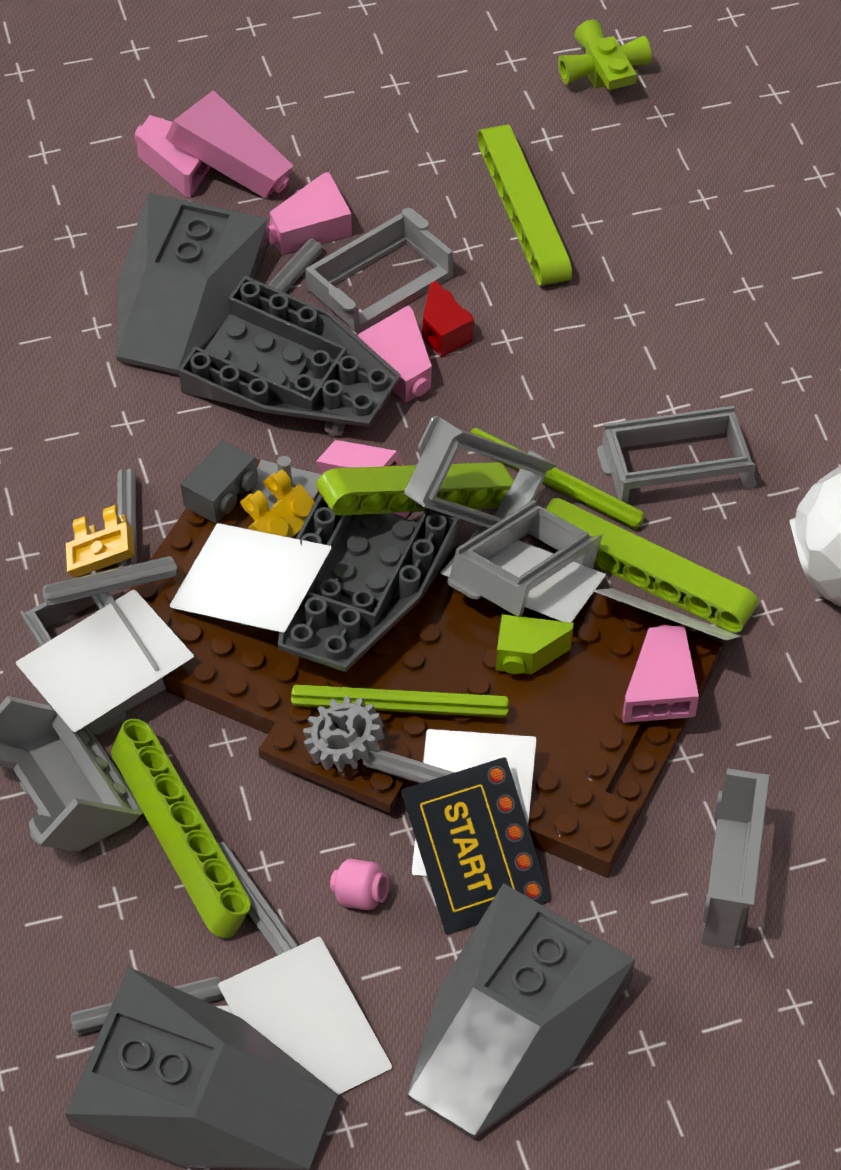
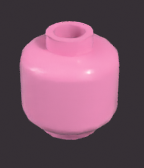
M347 859L340 865L338 870H334L332 873L330 888L332 892H335L336 900L341 906L373 910L379 903L385 901L389 891V878L377 862Z

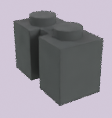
M222 440L180 484L184 507L217 524L225 514H229L235 508L237 495L242 497L256 485L258 474L255 457Z

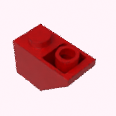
M435 280L430 283L425 304L422 338L442 358L472 342L474 319L468 310L463 309L455 301L451 292L444 290Z

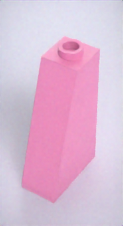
M214 90L173 121L165 137L173 145L263 198H266L274 191L280 193L290 182L288 175L294 165Z

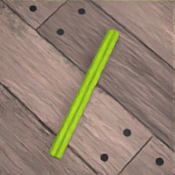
M473 428L470 431L472 434L520 450L478 428ZM504 463L518 471L520 470V468ZM557 468L547 471L542 483L633 529H638L644 521L645 515L643 511Z
M294 685L291 692L292 705L299 707L322 706L330 708V701L332 699H335L337 704H342L345 696H349L353 704L359 698H363L366 706L372 703L376 711L498 718L507 717L509 704L506 696Z

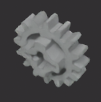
M345 696L342 704H337L336 700L332 699L330 701V708L325 709L319 706L317 709L320 715L308 718L311 727L303 730L306 737L304 744L314 763L318 764L321 762L325 770H329L333 764L336 765L338 772L343 771L345 764H350L353 769H356L358 766L357 761L361 758L369 762L371 759L368 752L370 750L379 751L380 747L377 740L384 739L385 737L381 729L384 725L379 713L376 712L372 703L366 706L363 698H359L354 704L349 696Z

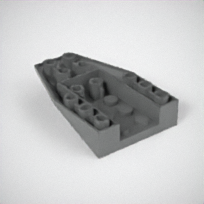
M148 192L118 280L117 361L179 375L178 369L195 346L204 349L229 316L228 298L244 275L255 279L269 247L268 218Z
M245 275L228 298L230 314L205 350L195 346L178 369L182 393L265 413L364 427L371 425L401 379L399 372L330 312Z
M319 494L296 539L300 540L301 546L304 540L328 545L332 548L287 630L283 633L279 632L278 649L346 672L422 599L458 544L459 518L428 508L425 509L419 523L390 513L339 516L331 511L322 495Z
M503 883L440 985L408 1092V1099L473 1139L477 1138L574 1066L632 982L635 959Z
M128 967L65 1115L71 1127L179 1167L310 1170L336 1104L338 1094L242 1018Z

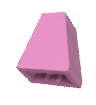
M149 115L144 124L139 125L135 132L134 141L137 143L138 157L184 196L191 198L211 166L173 145L165 138L173 122Z
M329 172L323 173L270 211L269 241L271 244H276L281 255L298 251L311 238L324 244L352 236L351 212Z
M409 305L357 335L401 374V379L393 389V392L405 403L415 397L424 395L431 388L432 365L414 312Z
M335 440L316 461L322 474L334 468L403 466L396 450ZM410 512L395 514L406 518L410 514Z
M662 625L649 628L625 695L623 723L695 717L699 694L685 625Z

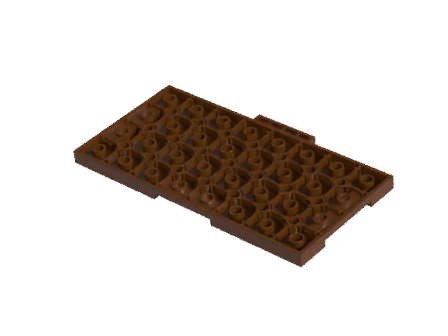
M255 459L256 467H258L260 460ZM252 490L247 491L242 497L237 495L235 508L229 514H225L218 523L249 529L248 527L255 521L244 510L240 501L248 494H252ZM320 492L317 494L316 498L314 499V502H316ZM188 508L184 510L150 559L151 561L168 556L172 557L177 565L176 575L171 578L133 586L128 591L136 590L194 655L192 659L162 677L166 688L164 691L268 734L259 748V758L388 813L392 811L401 795L402 789L420 783L366 767L363 764L362 758L357 761L358 766L356 769H353L350 764H345L342 772H338L335 764L329 770H325L321 762L315 764L305 747L304 741L306 737L303 730L311 727L308 718L310 716L318 717L320 713L317 709L318 707L292 705L291 692L294 685L506 696L509 704L508 714L505 718L376 711L383 722L384 727L381 729L385 735L384 739L377 740L381 750L423 762L428 729L536 737L528 822L534 847L608 878L689 718L623 723L622 717L625 695L648 629L662 625H679L593 592L571 622L574 623L571 650L533 674H510L506 671L496 670L497 646L502 615H516L483 596L480 599H472L448 585L449 577L442 575L441 571L455 556L456 549L458 548L456 546L422 599L344 672L279 650L278 631L170 607V603L216 526V523ZM299 531L292 538L296 539ZM121 591L117 599L122 597L126 593ZM526 607L524 608L523 615L520 616L560 621ZM685 628L700 699L720 660L723 643Z

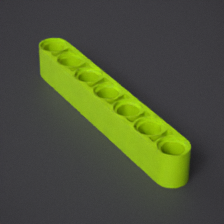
M505 124L479 129L478 144L480 152L537 284L545 286L571 280L572 268L568 254L511 126Z
M499 462L452 464L436 497L472 509L499 508L505 493L511 489L514 479L505 466ZM417 465L334 468L323 473L316 483L318 491L331 511L339 516L423 512L426 509L404 494Z
M554 498L545 508L547 511L589 533L591 537L603 534L595 560L596 567L727 631L740 632L759 604L756 595L749 589L565 500Z
M139 719L126 720L122 724L111 748L112 758L207 928L217 937L231 938L238 932L250 910L251 903L249 897L152 728Z

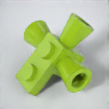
M587 20L580 24L574 33L576 41L586 49L585 55H559L558 69L565 85L588 75L595 89L606 86L608 90L636 84L637 74L632 65H650L652 61L651 47L644 35L620 46L614 36L604 37L599 21Z

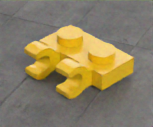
M281 469L276 474L272 473L263 481L267 489L278 500L270 508L268 507V501L260 490H257L254 494H248L240 501V504L255 521L248 527L249 530L292 538L302 528L315 502L301 484L292 488L290 477Z
M116 505L103 509L104 530L97 531L95 524L88 527V518L86 516L73 520L75 540L66 543L67 572L73 578L135 557L133 528L128 524L125 514L118 515V507Z

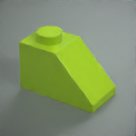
M502 615L497 646L496 670L506 671L510 674H533L571 650L574 623Z

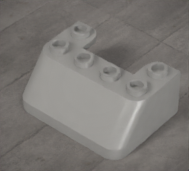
M7 696L0 704V766L14 770L20 779L21 788L31 796L38 807V815H35L29 821L30 835L37 844L42 847H53L67 851H82L132 825L143 812L130 788L88 725L77 732H73L50 705Z

